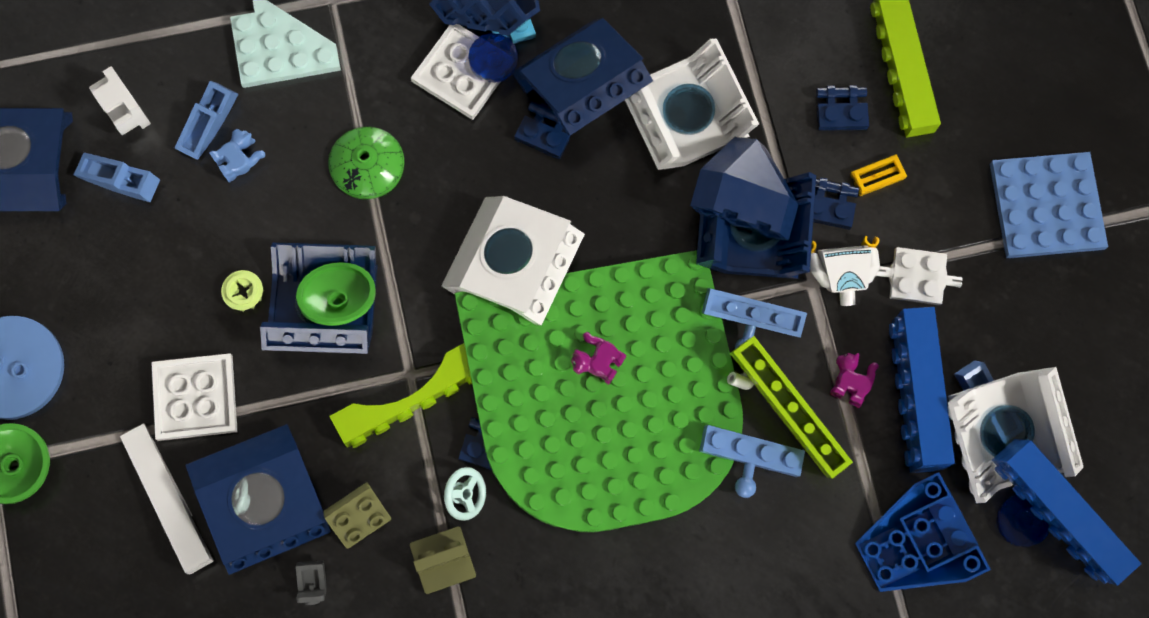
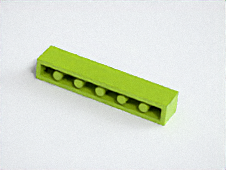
M873 0L870 6L871 14L873 17H876V34L878 39H881L883 45L882 58L888 64L887 77L889 83L893 84L894 105L899 108L900 128L905 131L906 138L935 133L941 122L909 0Z
M755 336L748 338L730 353L827 478L833 479L853 463Z

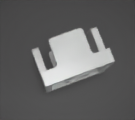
M112 66L102 71L105 77L90 86L89 89L113 121L120 134L124 135L138 125L142 129L150 125L151 123Z

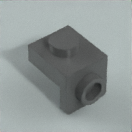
M324 560L297 562V603L315 605L320 603V601H324L327 592Z

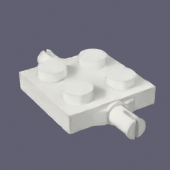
M900 247L895 248L892 265L890 267L880 266L876 276L889 277L891 285L890 299L934 305L942 304L943 291L946 285L959 288L962 285V277L947 275V254Z

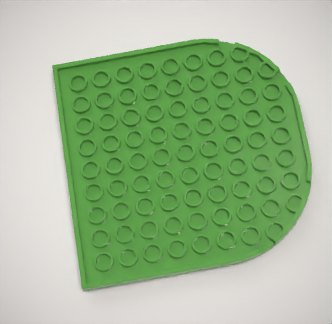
M697 250L566 273L542 325H535L513 310L471 293H455L486 456L494 476L506 491V494L529 515L551 526L576 532H601L674 517L691 509L707 498L728 474L734 463L733 460L699 452L704 426L706 425L742 434L743 411L738 387L727 383V377L731 372H734L722 318L701 313L707 289L715 288L710 268L696 264ZM585 332H589L592 336L612 343L618 351L627 355L620 367L616 366L615 363H610V368L616 370L617 373L609 385L605 384L602 378L594 376L590 372L577 374L573 371L571 359L574 351L577 349L592 357L596 348L595 345L589 344L583 339Z

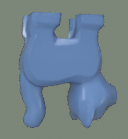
M234 130L230 142L225 143L217 151L209 152L228 182L233 181L239 175L247 173L251 167L265 157L264 151H256L249 158L242 152V149H246L256 142L251 137V133L247 131Z

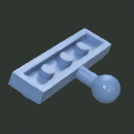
M711 288L707 289L701 312L746 324L743 338L736 342L735 349L748 338L754 336L756 327L801 338L807 315L803 311Z
M710 425L704 426L699 450L702 453L745 464L743 475L735 484L736 493L743 498L753 496L756 491V483L753 480L755 466L800 477L805 454L804 450Z

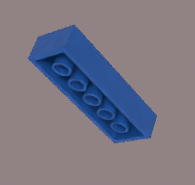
M935 307L903 309L892 320V323L889 324V335L891 339H894L895 348L892 350L893 363L897 364L898 374L895 375L896 388L900 389L901 399L898 401V409L900 415H903L904 418L901 434L903 440H906L907 451L904 454L905 464L910 467V473L942 471L955 464Z
M1014 439L992 459L996 465L995 471L1004 480H1010L1014 485L1012 489L1016 495L1022 500L1027 499L1032 505L1030 510L1040 520L1044 519L1050 525L1048 528L1050 533L1056 539H1062L1068 545L1066 548L1067 552L1077 561L1080 559L1086 565L1084 570L1093 580L1096 581L1098 579L1104 584L1110 583L1118 586L1141 565V562L1031 440Z

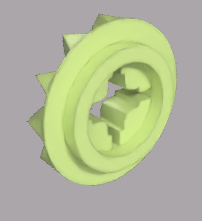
M245 270L230 274L223 282L221 289L224 302L233 310L236 309L243 312L254 308L261 301L264 291L259 277ZM237 283L244 288H250L247 290V299L242 295H236L239 293Z

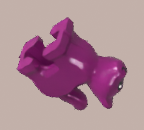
M585 332L583 339L587 343L595 345L596 348L592 357L576 349L571 359L573 371L577 374L590 372L592 375L602 378L605 384L609 385L617 373L616 370L610 368V363H615L616 366L620 367L627 355L618 351L612 343L592 336L589 332Z
M847 353L843 356H838L836 359L839 373L836 378V384L829 394L841 399L845 392L848 391L852 395L848 403L860 408L864 402V397L872 388L876 376L875 372L879 365L875 362L871 363L868 366L866 376L855 373L854 370L859 362V353L855 355Z

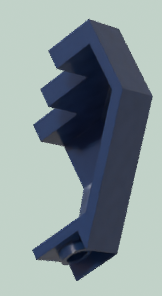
M433 0L429 3L444 24H459L480 31H496L506 36L520 28L540 11L538 0Z
M734 137L701 168L690 206L700 214L722 217L733 226L756 229L765 237L789 241L799 204L767 148L757 139Z

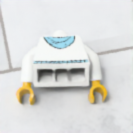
M865 236L861 246L818 250V254L815 253L816 243L812 241L811 273L822 287L830 292L840 293L841 306L855 305V291L866 290L868 284L875 278L880 268L879 254L876 249L879 244L878 237H874L873 244H870L867 241V236Z

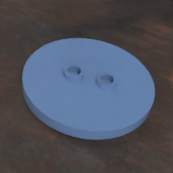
M21 316L0 317V419L13 420L29 416L43 408L57 392L64 374V356L56 337L42 324Z

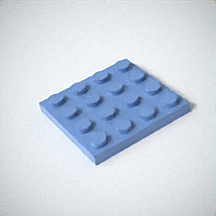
M1090 152L991 161L990 169L1006 258L1105 250L1108 247Z

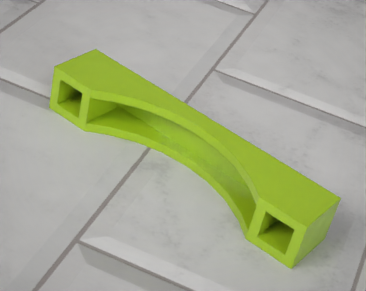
M464 343L448 351L434 376L421 389L409 397L384 405H360L353 403L329 416L345 446L348 448L352 445L353 448H356L367 441L366 437L373 433H376V435L382 434L390 429L389 424L397 420L399 422L406 421L414 415L412 412L420 407L425 410L436 404L435 399L445 394L446 397H449L460 390V385L466 382L472 384Z

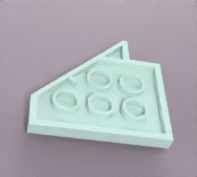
M253 0L254 13L230 17L240 80L243 88L341 70L335 43L267 0Z

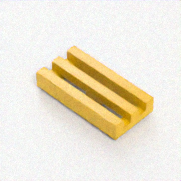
M897 154L850 173L851 178L855 181V187L859 188L858 193L860 196L904 180L907 177ZM892 163L895 164L894 167H891L889 169H886L884 171L873 174L863 179L860 178V176L863 174L874 171L876 169H879ZM895 172H899V174L895 176L889 177L887 179L864 187V184L875 181L877 179L893 174Z

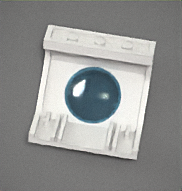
M709 39L687 59L651 74L652 83L625 99L658 170L686 166L721 150L734 137H750L748 133L759 125L717 39Z
M505 196L485 197L441 286L453 294L458 292L471 293L507 307L535 325H542L585 234L572 226L570 220Z
M1056 367L1016 373L948 396V414L954 423L956 430L955 440L960 445L963 455L962 464L964 469L967 470L970 480L969 489L971 494L974 495L976 503H985L998 490L1013 485L1009 479L1004 480L995 471L996 465L992 459L1014 439L1031 440L1060 473H1064L1065 477L1076 476L1083 468Z

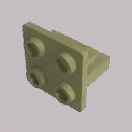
M368 482L323 511L325 520L347 549L391 520L390 515Z
M459 526L410 543L414 565L426 594L476 577L471 557Z

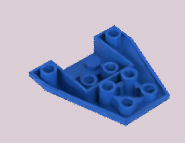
M939 472L915 483L855 543L880 592L967 582L991 570L971 529Z

